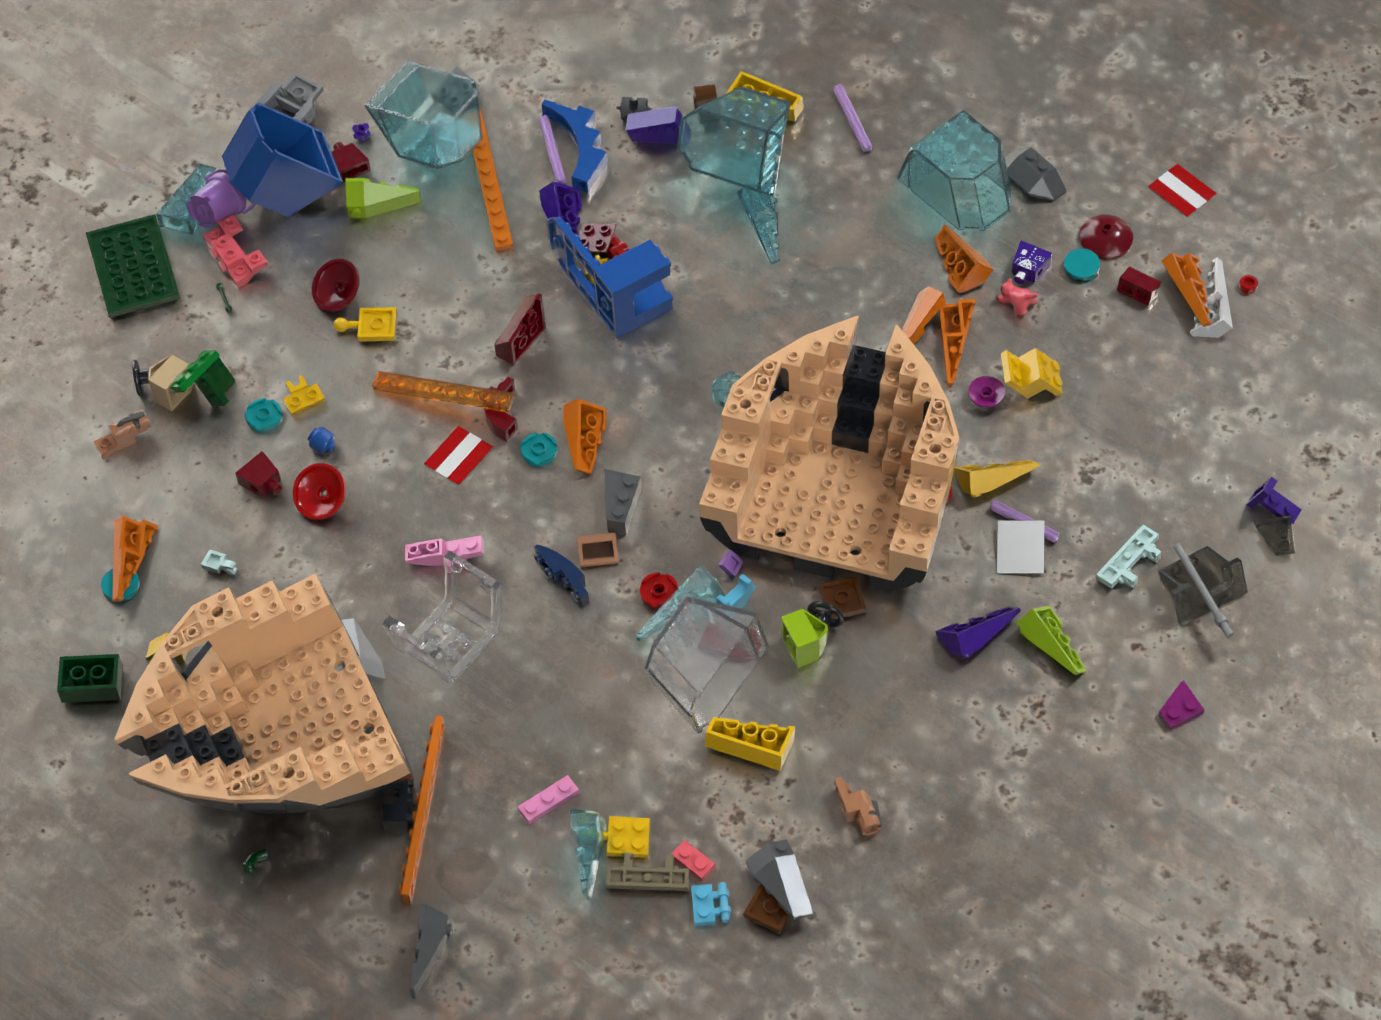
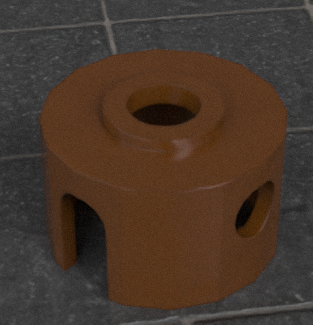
M715 84L693 86V106L697 121L719 119Z

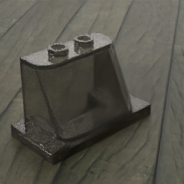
M1208 546L1188 555L1217 607L1248 593L1242 560L1239 558L1228 561ZM1181 560L1159 570L1160 580L1173 597L1177 620L1180 625L1183 626L1211 612Z

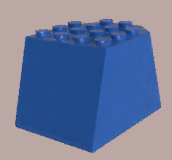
M259 102L247 112L222 155L230 182L251 203L258 204L265 209H270L286 217L293 215L343 183L323 131Z

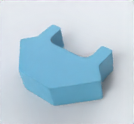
M742 574L739 577V583L725 597L720 594L716 598L717 604L713 612L722 619L734 617L747 605L757 586L752 583V580Z

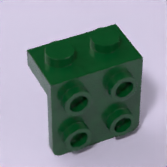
M220 358L195 381V384L211 406H225L229 400L224 394L235 383L234 377Z

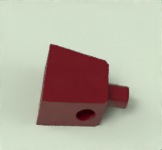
M342 142L334 144V150L331 153L343 183L346 182V178H356L371 171L369 159L354 143L345 146Z
M262 451L235 473L239 485L260 497L269 491L277 495L282 490V486L279 484L281 478L278 469Z

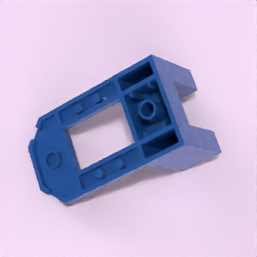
M551 217L546 220L549 244L552 250L556 249L559 258H557L559 266L616 338L673 309V296L670 291L665 290L661 281L671 275V262L668 257L663 256L657 244L654 245L650 239L600 264L598 259L592 257L587 246L584 247L580 237L572 232L568 222L565 223L561 217ZM574 255L594 279L595 288L593 283L585 278L582 269L576 267L573 259Z

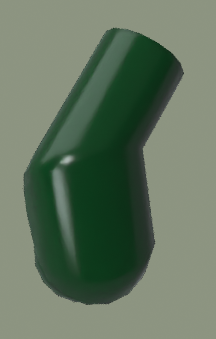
M266 849L248 855L242 863V868L245 869L246 874L255 872L254 864L256 862L268 859Z

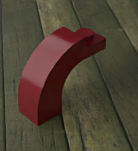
M510 377L500 382L497 389L490 386L484 398L487 425L497 437L506 442L518 430L517 419L502 410L504 403L515 392L514 379Z

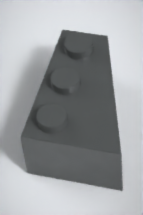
M604 469L608 532L626 536L642 491L641 476Z

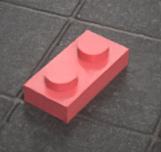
M685 840L671 853L674 854L676 862L685 869H689L690 873L701 881L716 868L714 862Z

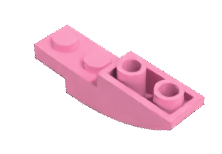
M481 535L444 542L440 538L405 545L406 563L416 565H456L468 563V558L484 556V539Z

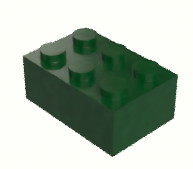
M119 654L60 657L57 692L61 703L121 700L123 664Z

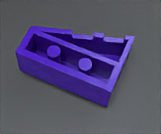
M678 106L628 114L626 132L632 142L688 144L689 126Z

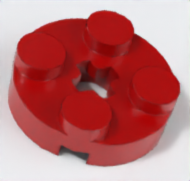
M660 572L647 575L642 580L640 586L642 602L654 611L671 606L678 599L677 581L671 575H663ZM656 588L659 590L664 589L662 593H655Z

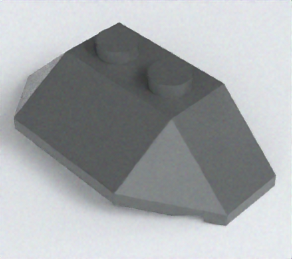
M1032 147L1018 148L1005 157L1004 175L1027 195L1055 201L1067 192L1056 168Z

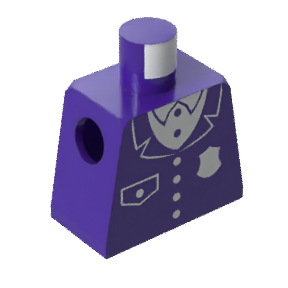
M1020 241L1012 263V274L1015 275L1014 281L1018 284H1023L1025 280L1036 282L1051 266L1053 253Z

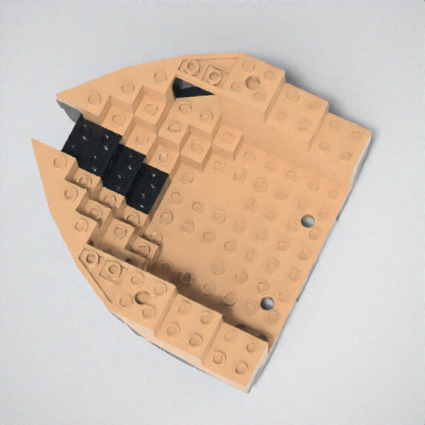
M854 316L799 338L762 360L732 385L721 414L722 429L710 458L711 474L699 503L700 519L706 531L710 532L719 542L738 556L757 560L761 549L793 556L795 570L832 578L835 567L867 574L869 575V588L891 592L909 587L916 582L921 583L926 576L943 523L953 481L960 437L949 401L930 364L901 328L895 325L886 352L857 346L859 316ZM781 532L785 533L786 535L783 537L776 536V533ZM855 550L861 553L859 555H852L850 552Z
M316 573L281 591L278 590L272 580L238 598L234 596L228 587L192 605L163 640L137 682L115 736V741L124 750L129 749L140 756L146 755L150 760V763L129 773L130 777L138 784L201 806L256 815L294 814L337 808L378 796L414 779L410 763L387 720L388 716L376 690L359 660V654ZM207 641L183 672L174 657ZM345 664V668L343 670H336V668L339 665ZM368 727H374V731L372 733H365V730Z

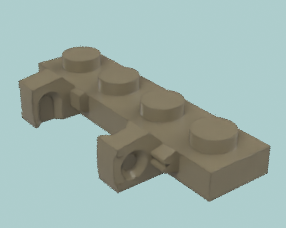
M624 853V864H619V867L607 866L606 888L689 891L690 871L689 869H681L674 865V854H665V867L649 868L633 866V853Z

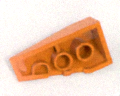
M943 225L934 239L940 255L943 256L945 262L943 265L948 270V279L957 292L962 293L984 284L994 270L992 266L948 225Z
M581 399L564 404L563 424L574 470L589 475L592 473L595 464L597 447L602 441L600 439L601 434L606 429L607 408Z

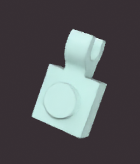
M213 550L208 551L201 563L202 569L218 574L221 570H224L226 573L235 576L238 570L235 567L236 563L228 560L226 554Z

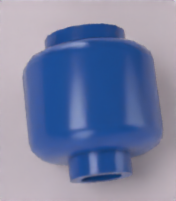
M324 427L314 428L307 439L309 447L321 455L327 452L331 453L337 445L335 443V435Z

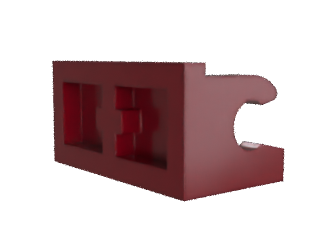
M1129 266L1119 278L1117 291L1149 306L1158 294L1156 291L1161 286V281Z

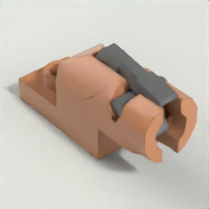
M143 409L108 426L110 434L93 441L102 459L135 444V436L151 427L149 419L144 415Z
M842 777L834 779V789L847 822L856 821L863 835H872L879 832L882 822L878 802L871 800L865 790L851 793L849 784H845Z

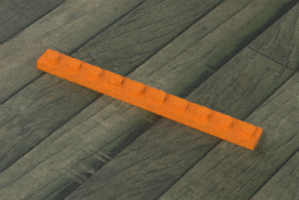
M479 110L464 113L495 251L513 249V242L482 112Z
M435 716L434 723L430 724L431 740L427 741L426 752H428V756L423 760V770L425 772L424 775L420 776L419 783L421 793H417L416 805H418L417 811L413 812V823L415 824L414 829L411 828L409 833L411 845L410 847L407 846L406 859L408 860L407 865H403L402 869L404 881L399 885V895L402 896L403 903L412 904L445 729L443 716Z

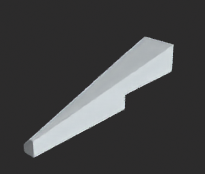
M1218 257L1212 261L1214 267L1212 272L1208 273L1210 280L1205 285L1208 300L1205 306L1210 310L1208 318L1212 321V324L1203 327L1197 316H1195L1194 322L1196 325L1190 331L1192 336L1219 338L1233 329L1223 264Z

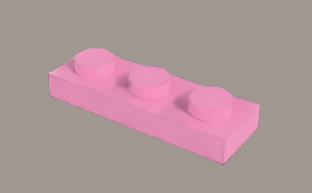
M567 775L519 805L518 811L530 825L580 793L579 788Z

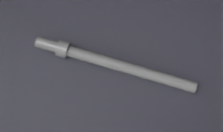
M1175 544L1174 550L1215 617L1216 625L1222 629L1226 638H1231L1234 634L1227 624L1226 616L1221 614L1181 544Z

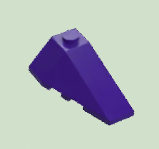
M554 181L540 189L541 207L547 219L561 217L565 223L568 222L570 224L572 232L575 235H579L577 224L580 223V218L578 215L582 209L580 190Z
M1005 607L987 613L986 618L973 617L968 619L969 623L960 625L954 623L935 632L952 655L966 658L986 644L1018 615L1021 609L1019 607Z

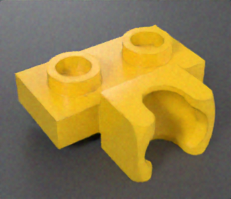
M302 375L298 377L300 380L299 385L294 386L290 381H287L285 384L289 396L283 398V402L291 416L325 402V397L317 383L308 387Z

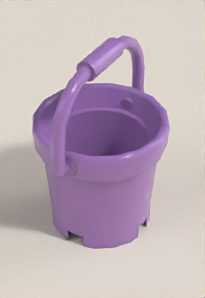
M218 169L205 176L206 184L190 196V201L187 202V209L193 220L198 219L201 222L198 225L205 228L211 227L233 214L234 216L240 213L246 214L256 206L255 203H252L246 207V197L230 182L226 169Z

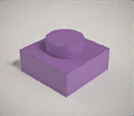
M727 550L718 566L731 578L737 575L743 561L732 550Z

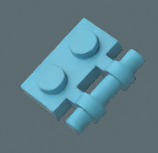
M725 882L718 884L719 890L712 891V884L691 886L695 927L715 925V917H721L723 923L730 922L731 907L728 906V898L730 896ZM720 900V907L714 908L713 901Z

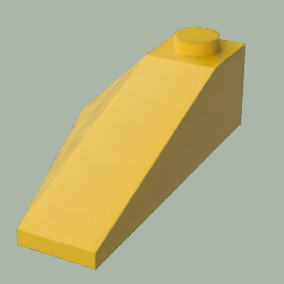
M1032 460L1006 462V466L1004 464L989 463V467L978 466L977 464L954 467V473L964 493L970 494V497L982 496L981 493L990 492L1039 467V462Z

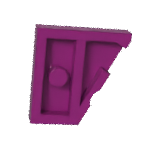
M1184 680L1180 682L1159 711V716L1169 730L1204 714V708Z

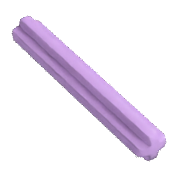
M994 500L991 503L990 509L1011 521H1036L998 500ZM1044 525V538L1055 543L1060 533Z

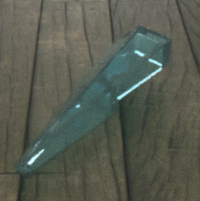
M765 183L759 187L745 185L737 194L770 263H777L780 261V258L777 257L779 244L776 241V237L779 235L778 212H775L777 198L774 197L776 185Z
M702 565L697 567L692 575L684 581L682 586L669 597L657 613L635 635L637 641L716 602V598L720 594L725 597L718 580Z

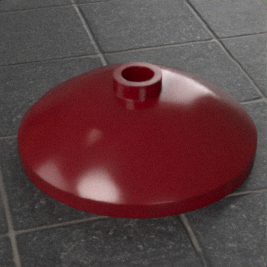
M1094 216L1085 221L1079 230V243L1082 249L1093 251L1099 259L1111 260L1125 255L1133 244L1134 235L1131 227L1124 220L1116 216Z
M338 258L326 262L317 271L312 283V297L317 306L325 311L335 312L345 308L352 302L358 292L360 283L359 272L355 265L346 259Z

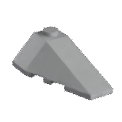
M355 619L342 620L359 654V660L371 682L385 680L382 661Z

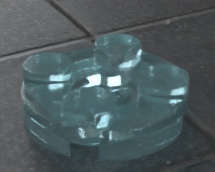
M728 371L714 380L711 386L712 396L718 405L725 406L730 391L726 392L727 389L731 388L742 376L735 374L733 371Z

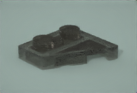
M1291 515L1254 521L1256 529L1276 556L1295 553Z

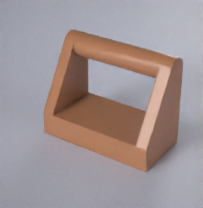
M615 533L577 537L580 568L619 563ZM613 543L614 556L583 560L582 545Z

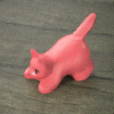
M1008 279L1001 286L1002 294L997 295L999 302L1013 305V312L1016 315L1026 314L1027 307L1035 305L1037 303L1036 297H1038V293L1030 289L1014 286L1011 279Z

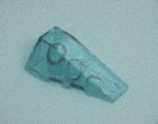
M569 809L572 835H575L576 842L578 843L575 852L579 863H582L578 867L582 893L589 900L592 898L604 842V830L607 829L606 821L596 811Z

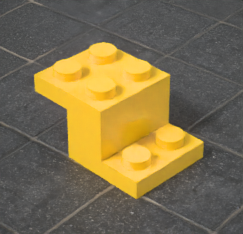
M1037 348L1020 357L1013 355L1007 350L1001 353L1005 384L1027 399L1045 389L1055 396L1063 394L1062 380L1059 372L1060 366L1057 361L1051 359Z

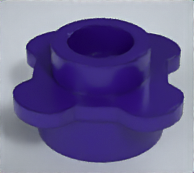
M364 123L352 126L354 131L353 137L358 140L367 139L371 135L370 131H368L369 124Z

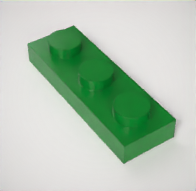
M216 350L202 351L198 355L199 358L195 362L190 363L186 367L187 370L174 379V383L170 386L173 392H185L220 357Z

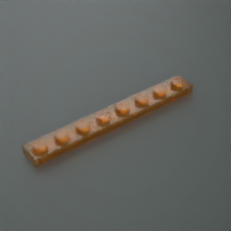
M378 371L372 384L373 390L504 412L510 411L515 399L514 393L383 371Z

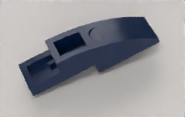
M538 544L534 546V559L538 565L542 564L546 576L549 579L552 578L555 583L561 581L565 588L570 589L575 602L579 601L582 607L589 604V595L584 588L586 586L584 574L570 560L558 552Z

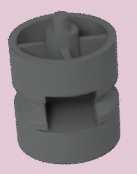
M622 97L621 105L617 106V110L621 112V120H627L628 114L652 110L648 106L647 98H637L634 100L633 97Z

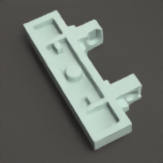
M1142 525L1096 574V579L1111 589L1118 582L1120 584L1125 583L1129 587L1134 588L1138 583V576L1131 573L1133 565L1141 557L1145 558L1147 556L1149 560L1155 563L1161 559V551L1154 544L1159 539V534Z

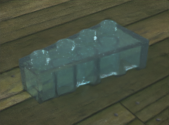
M200 164L156 213L159 227L193 235L199 221L198 219L193 220L188 213L187 202L190 201V196L206 184L205 176L217 170V168Z

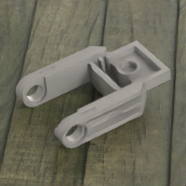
M295 72L284 85L281 83L271 85L253 107L258 102L272 109L276 105H280L285 110L295 114L293 118L309 125L316 118L313 103L324 90L321 85Z

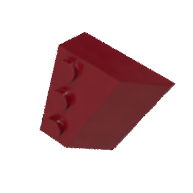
M537 293L525 296L506 328L495 342L494 347L497 357L515 365L546 329L542 294Z

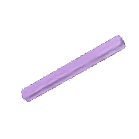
M835 85L834 92L864 152L871 151L872 144L843 85Z
M547 115L540 116L539 122L555 180L557 183L565 184L566 178L549 117Z

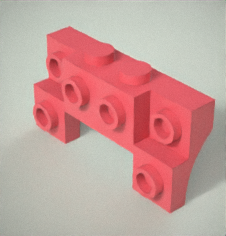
M233 214L218 222L219 227L203 234L205 243L210 248L213 259L219 261L218 264L221 270L226 271L237 288L248 284L257 272L267 267L268 262L260 250L247 256L244 254L233 238L235 234L243 230L242 225Z

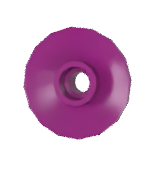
M982 376L971 382L968 387V395L974 404L989 408L997 406L1003 401L1005 387L1001 381L994 377Z

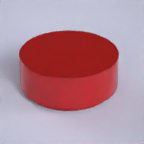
M1245 275L1241 277L1239 289L1242 292L1250 294L1257 290L1258 280L1254 276Z

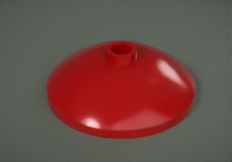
M315 463L303 469L297 476L293 486V501L296 508L302 515L313 520H323L333 516L341 508L346 496V484L342 474L335 467L325 463Z

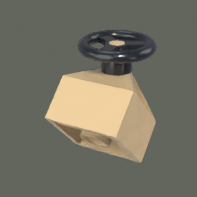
M170 355L149 369L140 370L138 361L133 360L132 372L138 396H142L144 393L143 384H150L154 401L172 412L195 387V383H193L185 392H173L170 388L174 383V379L183 374L189 364L174 355Z

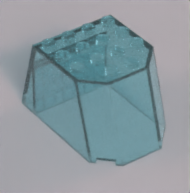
M407 60L365 104V108L396 155L425 166L440 169L462 162L482 140L475 80Z
M741 86L681 118L677 151L683 154L689 163L688 167L692 171L774 197L781 167L791 102Z
M962 110L910 147L897 175V179L956 229L964 231V228L985 231L1010 213L1011 188L1002 142L966 111Z

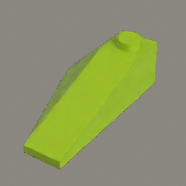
M1050 605L1033 608L1016 622L1023 636L1073 674H1082L1086 671L1077 651L1070 647L1069 642L1071 640L1068 635L1065 636L1061 628L1064 626Z

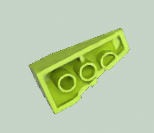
M346 178V202L349 218H367L421 203L419 188L399 184L389 186L383 181H380V184L370 182V179Z

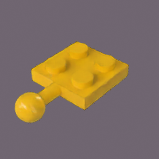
M360 308L359 321H347L340 317L334 321L333 326L338 332H344L347 328H358V341H395L397 308Z
M609 816L608 832L594 831L591 827H584L581 829L579 836L585 843H591L594 839L608 840L607 856L624 857V853H633V858H648L650 818Z

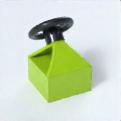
M816 601L808 605L807 611L802 608L781 617V638L797 668L819 660L826 645L828 628L839 627L844 623V615L835 606L826 602ZM816 607L825 608L827 610H819L816 609ZM833 613L837 615L838 621H834L831 617Z

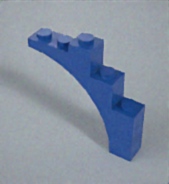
M544 99L541 104L542 115H547L549 119L561 125L572 136L578 147L579 158L571 176L572 187L589 193L608 164L607 152L598 149L602 140L601 131L593 128L596 123L595 111L582 106H578L576 110H573L570 107Z

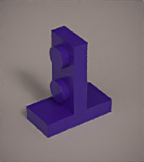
M1270 477L1253 492L1246 505L1253 509L1260 504L1291 526L1302 509L1273 488L1277 480Z

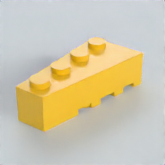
M740 71L724 96L725 108L728 110L796 121L804 109L801 95L743 71Z
M713 717L706 730L705 747L781 771L794 742L795 726L784 728L778 727V724L766 726L757 725L758 722L739 723V720Z

